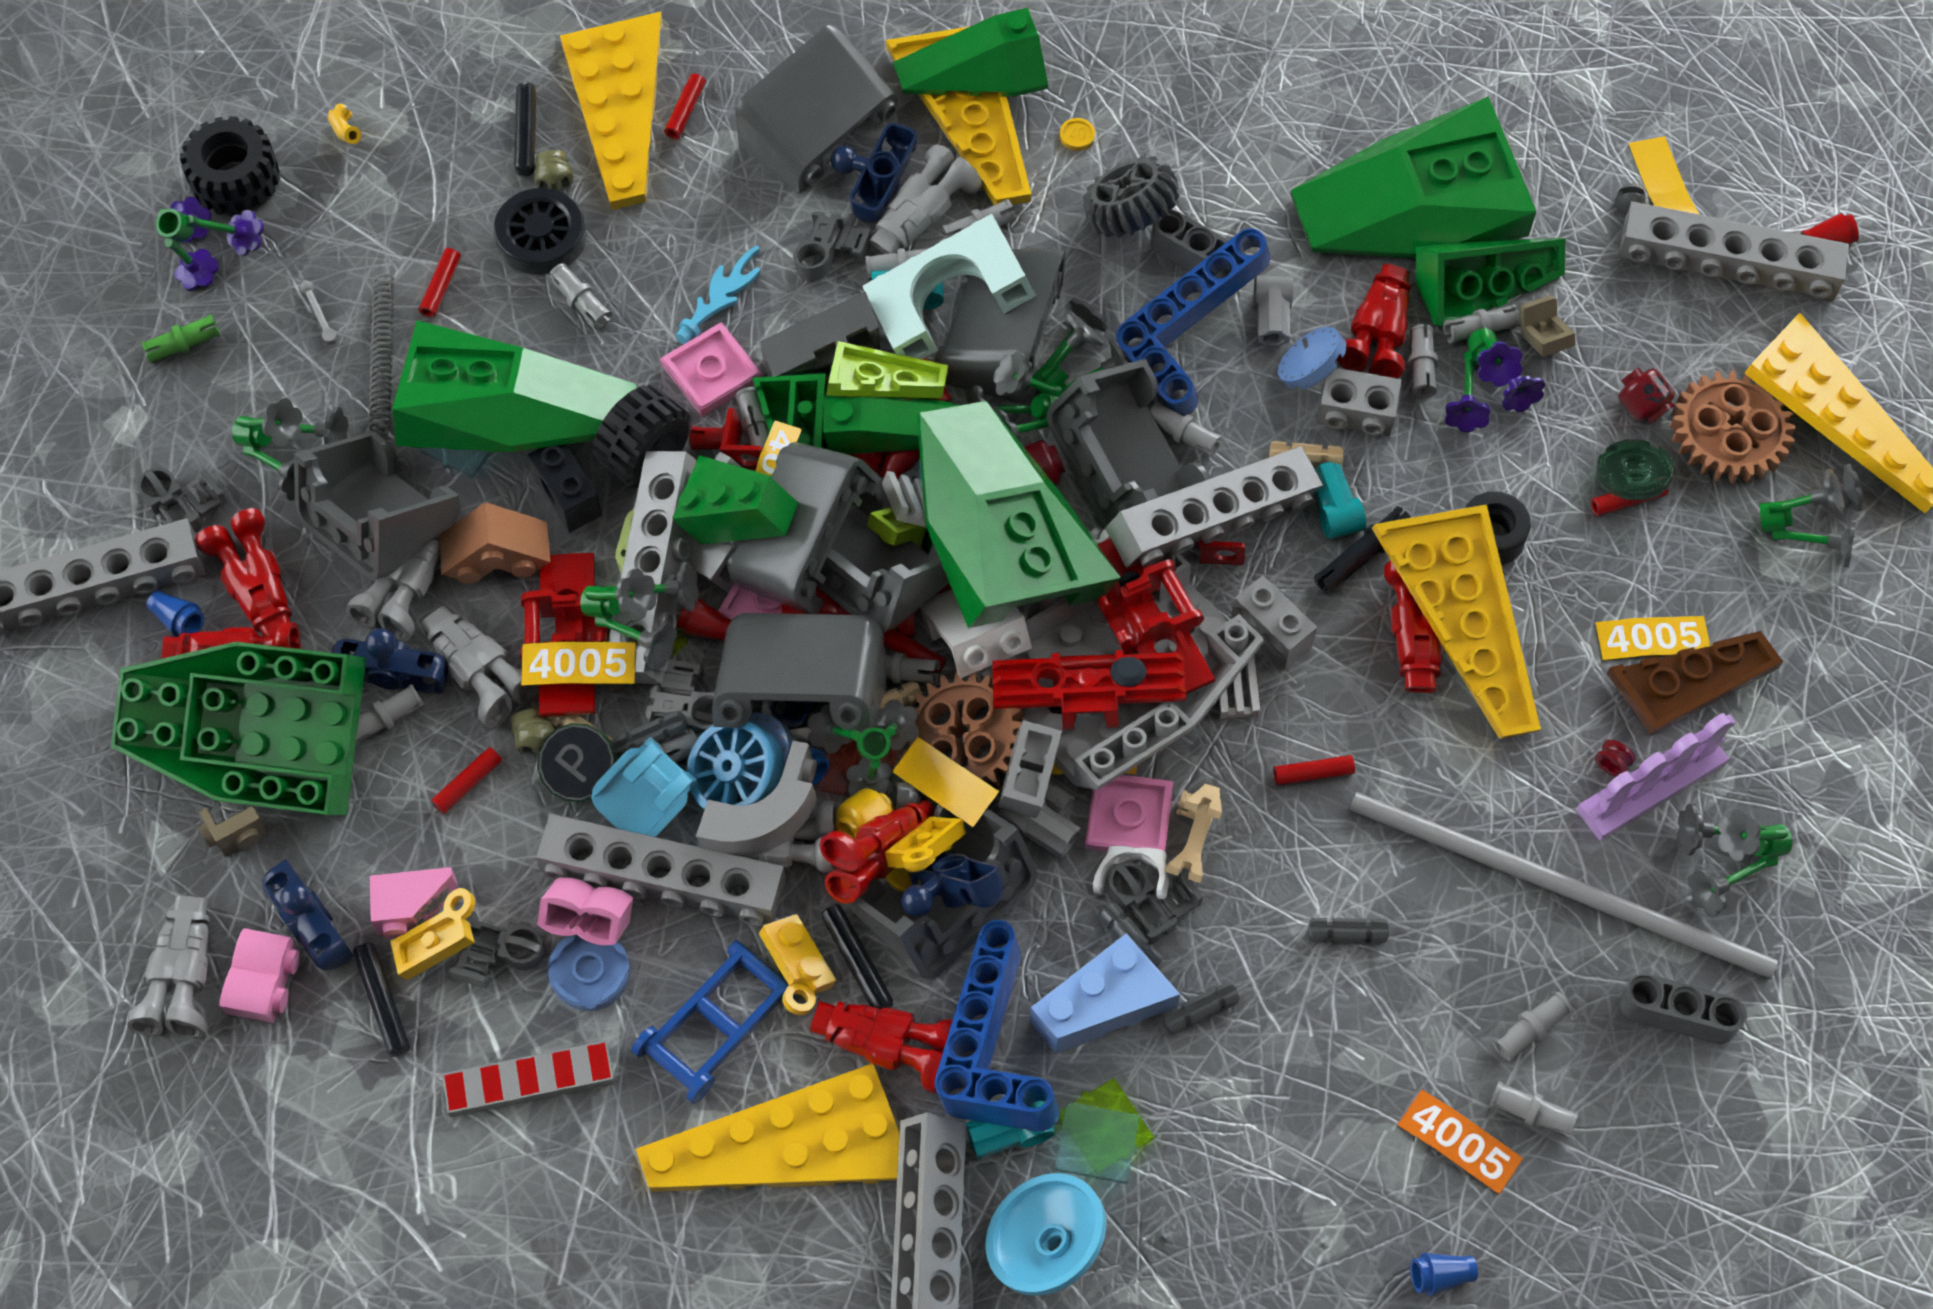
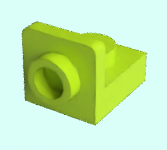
M892 507L870 513L867 522L868 528L878 534L881 540L893 546L913 541L921 548L927 530L926 527L896 520Z

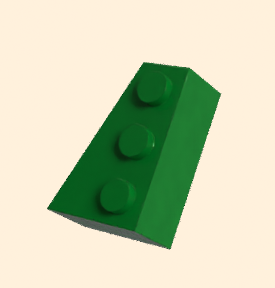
M826 373L752 378L769 432L774 421L802 429L797 440L798 443L828 450L823 433L824 398L829 382Z
M699 455L686 487L679 497L672 519L701 545L786 536L799 503L769 475Z

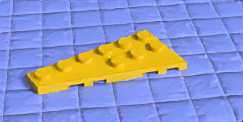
M661 11L560 35L562 48L611 210L646 202L649 152L652 142L651 130L657 86V64L660 53V30H662Z
M968 27L885 40L886 50L893 60L896 61ZM949 91L946 95L918 94L960 157L965 159L977 171L983 183L982 188L994 205L1006 199H1009L1012 205L1031 202V190L1007 97L1002 96V92H981V96H969V91Z
M1799 313L1753 361L1744 374L1926 514L1933 506V467L1804 316Z
M1487 504L1374 524L1372 527L1373 532L1498 738L1504 739L1540 731L1541 727Z
M869 1064L636 1148V1152L650 1192L691 1191L711 1187L743 1189L745 1186L768 1185V1188L824 1186L844 1182L876 1184L879 1181L897 1180L900 1132L875 1066Z

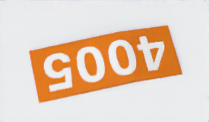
M1422 1089L1398 1123L1399 1127L1442 1153L1498 1194L1501 1193L1523 1159L1458 1111Z

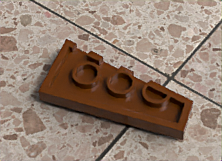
M1758 631L1716 641L1712 646L1694 649V647L1679 650L1677 654L1662 658L1654 656L1641 659L1640 663L1625 667L1623 664L1612 666L1609 668L1607 675L1652 736L1779 669L1783 660L1763 633Z

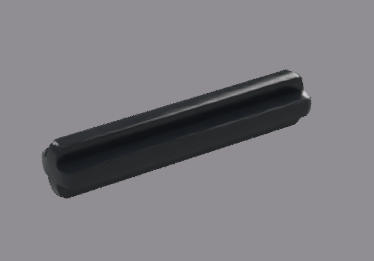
M530 82L526 84L519 83L516 87L514 168L519 176H531L535 172L536 90L535 85Z
M839 904L826 908L822 912V920L871 1007L878 1009L892 1008L893 999L843 908Z
M365 942L354 947L353 955L386 1050L391 1057H397L407 1053L410 1050V1044L376 948L372 942Z

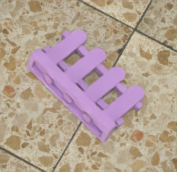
M1724 713L1719 714L1710 720L1700 732L1695 735L1692 732L1684 735L1674 743L1670 750L1663 754L1661 752L1654 753L1638 769L1630 774L1628 771L1619 774L1605 789L1580 803L1576 811L1598 840L1602 841L1724 767L1729 761V757L1719 745L1725 741L1724 736L1728 729L1734 726V719L1730 714L1727 716Z

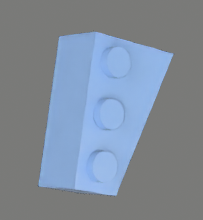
M1126 933L1031 1007L1030 1024L1057 1054L1104 1037L1105 1033L1125 1026L1132 1027L1140 1024L1144 1019L1177 1007L1180 993Z

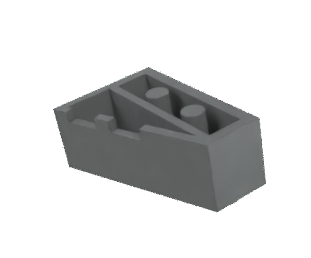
M866 291L760 341L762 361L768 377L826 373L829 381L838 341L880 350L879 326Z

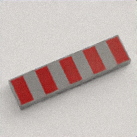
M607 1040L442 1074L449 1117L615 1084Z

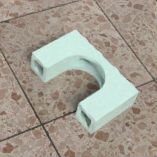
M992 214L974 222L951 237L943 239L935 246L917 256L911 257L901 265L885 274L877 276L874 280L862 286L896 354L924 359L938 351L924 323L923 306L930 292L948 278L958 275H972L984 280L1003 314L1036 296Z

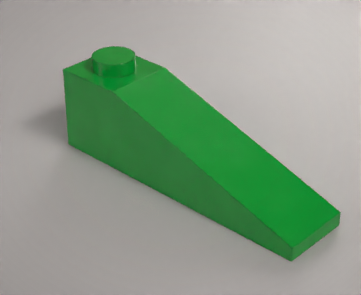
M1028 7L994 15L893 62V68L903 94L946 95L949 91H969V96H981V92H1002L1003 97H1016L1048 89L1039 34Z
M1566 238L1462 242L1416 247V285L1435 326H1443L1444 321L1470 316L1475 310L1485 309L1487 311L1493 307L1499 308L1507 304L1509 299L1525 291L1531 292L1565 275Z
M826 395L824 398L823 433L828 450L844 454L920 450L918 414L920 412L960 405L932 398Z

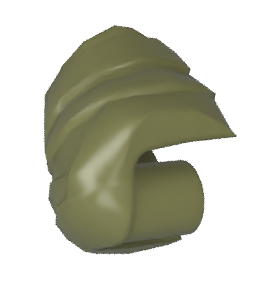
M548 150L537 154L534 183L537 188H541L544 182H547L548 188L560 191L562 188L561 180L564 177L571 187L573 171L568 164L567 155L564 151Z
M537 706L513 714L510 718L512 723L511 730L515 736L514 745L521 754H523V747H530L534 754H540L546 740L556 732L552 723L547 720V717L539 716V707Z

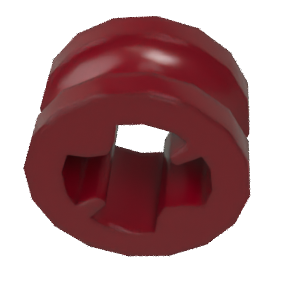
M1608 739L1603 743L1602 750L1597 752L1594 759L1595 763L1604 772L1617 777L1619 774L1629 770L1628 767L1633 765L1636 757L1633 751L1623 743Z

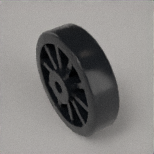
M533 188L515 194L501 206L494 220V236L500 255L510 266L521 272L549 274L558 264L565 263L568 266L581 254L586 243V226L579 205L569 195L555 189ZM539 208H547L545 213L539 212ZM534 209V213L531 215L525 213L526 211Z

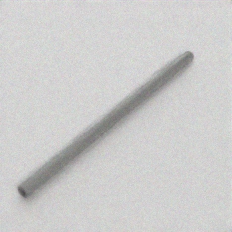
M1356 792L1349 809L1353 812L1771 979L1775 972L1778 960L1362 793Z

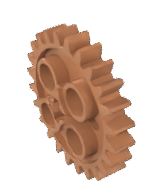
M1731 370L1727 379H1724L1722 374L1716 371L1712 380L1702 375L1698 384L1690 382L1686 392L1682 391L1671 413L1674 417L1670 423V428L1676 430L1672 437V442H1683L1678 451L1679 455L1688 453L1692 455L1688 465L1692 466L1698 462L1702 464L1701 475L1706 474L1710 469L1715 471V481H1719L1722 474H1727L1731 484L1735 483L1738 475H1741L1746 483H1750L1754 474L1762 480L1768 470L1775 472L1780 462H1784L1790 452L1789 450L1795 440L1791 436L1796 426L1789 423L1793 412L1782 411L1785 406L1779 400L1775 401L1774 396L1763 390L1757 383L1755 385L1750 383V378L1747 375L1742 380H1738L1734 370ZM1702 423H1706V424H1708V425L1711 426V427H1707V426L1703 425ZM1728 447L1734 448V449H1736L1738 452L1732 451V450L1729 449Z
M956 671L955 679L952 683L942 675L940 678L941 687L938 689L932 684L927 683V690L929 692L927 697L915 694V698L920 704L918 708H914L918 713V718L915 722L919 728V735L917 737L941 753L944 750L953 749L950 759L960 766L964 765V754L966 753L968 766L965 769L984 782L991 781L994 785L1000 787L1001 782L998 775L1001 772L1007 773L1016 735L1022 723L1018 720L1025 716L1024 711L1021 708L993 709V678L990 675H987L981 682L980 676L975 672L970 674L968 681H966L965 677L960 678ZM961 702H965L962 710L963 715L961 716V714L959 713V704ZM982 707H989L986 717L981 720H974L977 710ZM947 711L951 712L950 718L945 724L936 725L939 715ZM963 724L970 732L964 733ZM963 736L964 745L959 741L958 737ZM915 740L907 741L904 747L910 748ZM991 744V750L987 756L976 758L977 751L982 745Z

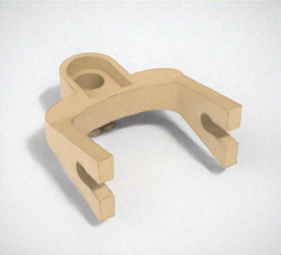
M1204 784L1194 794L1183 790L1176 815H1182L1194 819L1185 848L1167 864L1165 872L1177 876L1182 871V868L1189 869L1188 879L1201 883L1203 878L1201 853L1213 817L1220 819L1222 814L1220 788Z

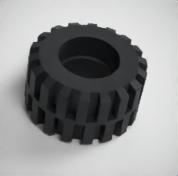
M230 116L228 120L218 117L214 118L215 122L209 124L207 121L202 123L199 131L193 130L189 134L191 140L184 141L182 145L184 152L180 153L181 167L194 197L200 200L203 207L209 210L214 208L215 213L221 215L226 211H229L230 215H239L241 210L253 211V206L265 204L267 202L265 197L273 196L276 191L274 185H278L280 180L278 174L280 172L279 165L267 134H264L263 129L259 125L254 126L251 120L245 118L239 121L237 116ZM235 161H242V163L236 166L235 168L229 170H219L225 164Z
M654 385L639 386L621 398L603 419L593 441L592 453L595 455L594 458L631 488H639L645 452L682 451L691 431V415Z

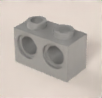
M1335 368L1324 380L1317 423L1325 424L1333 429L1347 428L1363 431L1371 436H1390L1396 416L1402 379ZM1334 399H1340L1345 401L1346 403L1336 402ZM1371 406L1381 407L1383 410H1377L1372 408Z
M1263 575L1235 597L1231 619L1240 614L1264 638L1261 648L1284 671L1312 648L1317 626Z
M1025 720L1022 721L1016 735L997 808L1037 818L1043 807L1062 731Z

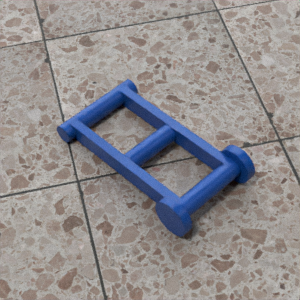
M738 940L734 941L728 948L727 953L730 957L663 1027L660 1030H657L654 1026L648 1027L639 1035L631 1048V1052L637 1057H642L647 1053L688 1088L689 1091L686 1099L692 1104L698 1103L709 1092L715 1082V1078L711 1074L782 1001L783 994L789 986L782 976ZM740 964L773 990L769 997L741 1026L708 999ZM697 1010L729 1038L695 1073L664 1047L663 1044Z

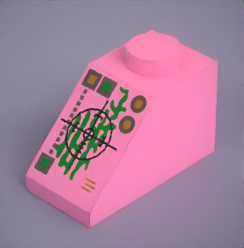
M452 868L371 875V923L378 936L383 935L386 938H397L431 919L444 905L447 896L453 890L458 889V881Z

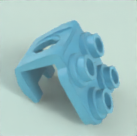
M649 737L640 748L627 750L595 784L591 797L596 809L617 829L656 837L686 805L687 792L698 780L673 762L663 752L661 746L652 737Z

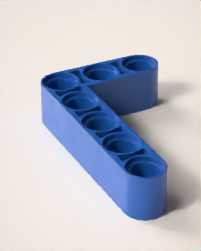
M1253 228L1244 229L1128 318L1117 329L1116 341L1128 363L1146 359L1150 368L1155 364H1165V367L1160 372L1153 373L1157 380L1156 396L1164 406L1182 416L1193 413L1197 408L1198 395L1190 377L1165 347L1269 266L1271 260L1266 238L1259 230ZM1251 247L1260 248L1254 255L1244 254ZM1221 270L1231 271L1228 274V276L1224 278L1215 277V275ZM1191 293H1202L1201 296L1194 301L1186 300L1188 295H1190ZM1164 315L1172 316L1169 322L1165 324L1157 323V320ZM1143 338L1139 345L1135 347L1127 346L1132 339ZM1182 389L1187 390V394L1183 398L1171 399L1174 392Z
M993 920L986 923L978 934L935 1077V1088L944 1110L955 1118L1032 1131H1046L1057 1123L1060 1116V1110L1051 1085L1046 1080L1038 1077L989 1070L1021 960V950L1013 927L1006 921ZM999 944H1005L1003 947L994 948ZM989 979H996L992 983L983 984L985 981ZM978 1015H986L982 1019L972 1020ZM968 1051H975L971 1056L961 1057ZM964 1088L961 1093L950 1095L954 1089ZM998 1094L1005 1095L1001 1100L990 1101L992 1097ZM1045 1101V1104L1041 1107L1030 1108L1035 1102Z

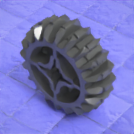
M1141 156L1137 160L1129 158L1127 162L1123 164L1117 163L1116 167L1111 170L1106 169L1104 175L1094 179L1095 183L1087 187V193L1083 196V207L1088 222L1091 223L1098 234H1104L1105 237L1115 235L1117 238H1121L1126 233L1132 236L1135 231L1141 229L1145 231L1147 226L1151 224L1156 225L1160 217H1166L1168 210L1176 206L1175 201L1180 197L1178 180L1174 171L1171 170L1164 159H1157L1156 156H1151L1148 159L1145 156Z

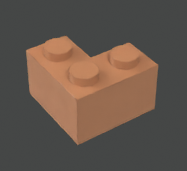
M484 502L439 534L441 575L458 579L459 582L464 584H474L494 569L510 572L516 577L527 578L550 563L547 521Z

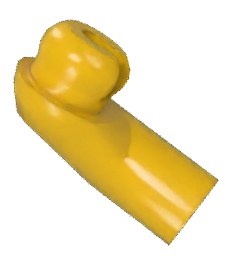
M342 103L336 104L333 111L329 110L328 122L339 140L349 144H357L362 136L359 128L347 123L352 118V111L346 109V106Z

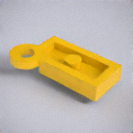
M929 817L919 827L911 831L885 852L888 867L905 868L908 872H918L926 869L935 861L937 856L950 850L952 844L966 834L963 819Z
M464 888L453 890L445 899L443 912L390 941L397 973L400 977L408 981L475 943L470 922L465 920L475 908V897L471 892ZM464 899L462 908L455 911L457 902Z
M795 914L764 925L759 932V936L789 985L782 998L784 1006L795 1015H806L816 1003L815 994L831 989L836 982V978L799 916ZM793 994L802 995L806 1003L798 1004L795 1002Z

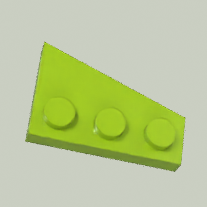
M838 341L826 395L942 399L948 365Z

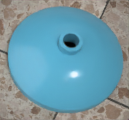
M1045 1174L1019 1185L998 1206L987 1230L986 1255L993 1273L1011 1290L1031 1296L1055 1293L1073 1284L1094 1263L1105 1239L1106 1214L1100 1198L1086 1182L1068 1174Z

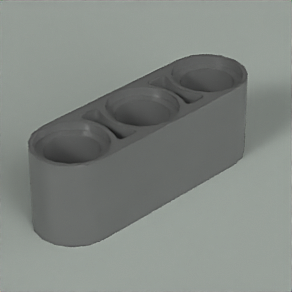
M1169 209L1166 217H1160L1157 220V224L1152 225V249L1158 255L1188 272L1229 241L1173 209ZM1221 270L1215 275V277L1224 278L1228 276V274L1231 271Z
M1650 974L1634 976L1619 998V1008L1627 1019L1716 1044H1724L1732 1040L1747 1019V1011L1744 1005L1732 996ZM1633 992L1645 994L1650 1004L1638 1002ZM1674 1003L1686 1005L1691 1015L1679 1013L1675 1009ZM1715 1014L1725 1015L1730 1020L1731 1026L1720 1024Z

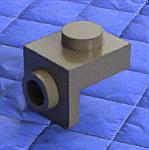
M1549 295L1521 305V336L1542 357L1557 354L1561 350L1576 346L1575 332L1557 316V299L1554 296Z
M253 806L219 824L215 823L207 808L199 811L205 824L199 826L204 839L210 848L218 845L225 857L239 849L243 850L254 846L261 837L268 834Z

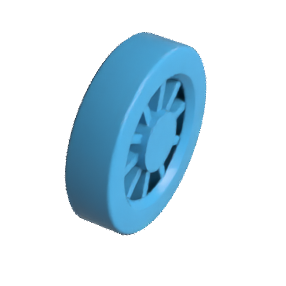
M748 721L746 724L734 728L714 727L713 724L699 736L690 751L686 772L688 771L698 781L689 791L695 802L704 810L708 800L739 806L759 802L770 795L780 782L784 770V756L775 736L766 728ZM760 749H762L764 755L754 758V756L760 751ZM764 767L762 777L755 776V769ZM752 780L759 783L753 793L748 785ZM738 792L743 800L741 802H737Z

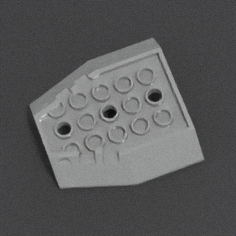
M1171 551L1163 554L1164 557L1158 562L1168 559L1174 562L1176 576L1194 608L1201 610L1204 616V621L1192 629L1194 632L1191 636L1215 677V682L1186 694V701L1118 704L1119 728H1107L1103 712L1077 713L1074 723L1075 730H1063L1062 714L1050 712V707L1021 708L1025 716L1018 720L1019 722L1025 720L1062 731L1054 763L1074 786L1099 790L1195 729L1264 643V638L1240 614L1227 621L1190 584L1191 565L1180 554L1174 556ZM1161 581V588L1152 592L1155 603L1161 613L1166 611L1171 618L1179 616L1178 609ZM1061 596L1016 606L1025 618L1032 648L1005 660L1052 658L1051 653H1060V656L1115 654V650H1122L1100 610L1097 604L1098 600L1069 606L1066 597ZM1160 640L1154 648L1158 653H1173L1177 646L1170 640ZM992 665L977 671L981 682L987 675L993 678ZM1040 678L1038 681L1042 687H1053V680Z

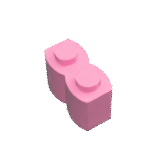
M558 878L541 898L537 925L555 935L572 936L577 934L580 938L593 944L614 945L630 923L633 897L617 888H593L590 884L579 879Z
M243 928L238 938L232 965L225 979L219 1006L225 1014L274 1023L278 1013L285 1011L289 997L285 984L290 974L294 975L300 962V951L296 950L297 945L291 937Z

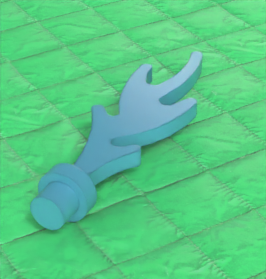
M754 246L737 261L729 277H723V265L717 268L712 276L709 287L710 304H704L703 298L698 297L697 308L692 319H683L678 325L679 331L675 334V338L681 344H685L699 336L701 333L699 326L707 319L728 307L737 305V297L730 296L745 289L760 275V268L758 267L746 275L741 274L746 264L760 253L759 246Z

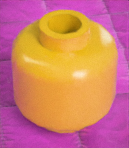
M869 788L857 791L841 803L836 810V831H842L856 839L860 826L877 816L886 815L894 810L892 801L884 793H878Z

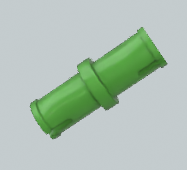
M209 314L205 318L182 327L179 324L172 326V331L141 343L144 351L147 352L159 348L146 354L150 363L153 364L180 351L183 354L191 351L190 347L212 338L220 337L221 333L216 326L203 331V329L216 325L212 314Z

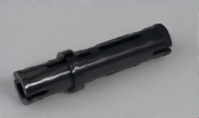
M1397 506L1379 523L1411 518L1407 511L1400 516L1403 508ZM1373 524L1364 529L1365 533L1359 540L1322 571L1314 575V581L1321 590L1327 586L1324 589L1325 594H1332L1338 586L1377 553L1386 552L1372 530Z

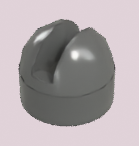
M1635 183L1625 184L1621 187L1615 198L1617 210L1626 215L1631 201L1644 204L1646 200L1644 189Z
M894 783L892 794L894 810L904 807L908 803L919 804L921 802L922 795L918 789L909 783Z

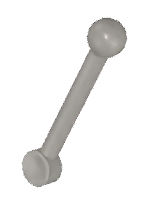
M305 280L300 284V291L307 296L323 330L322 339L324 343L328 345L334 344L337 341V334L335 330L329 328L313 293V283Z

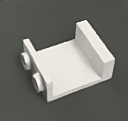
M952 589L932 597L920 607L928 636L932 641L942 637L952 651L960 678L991 666L992 660H1005L1032 648L1025 618L1017 607H1014L1003 621L972 628L967 627Z

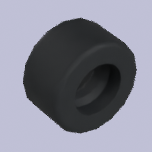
M1488 491L1475 496L1465 508L1487 504L1490 520L1506 528L1507 535L1494 536L1502 566L1512 562L1521 554L1531 529L1530 515L1524 504L1514 496L1500 491Z

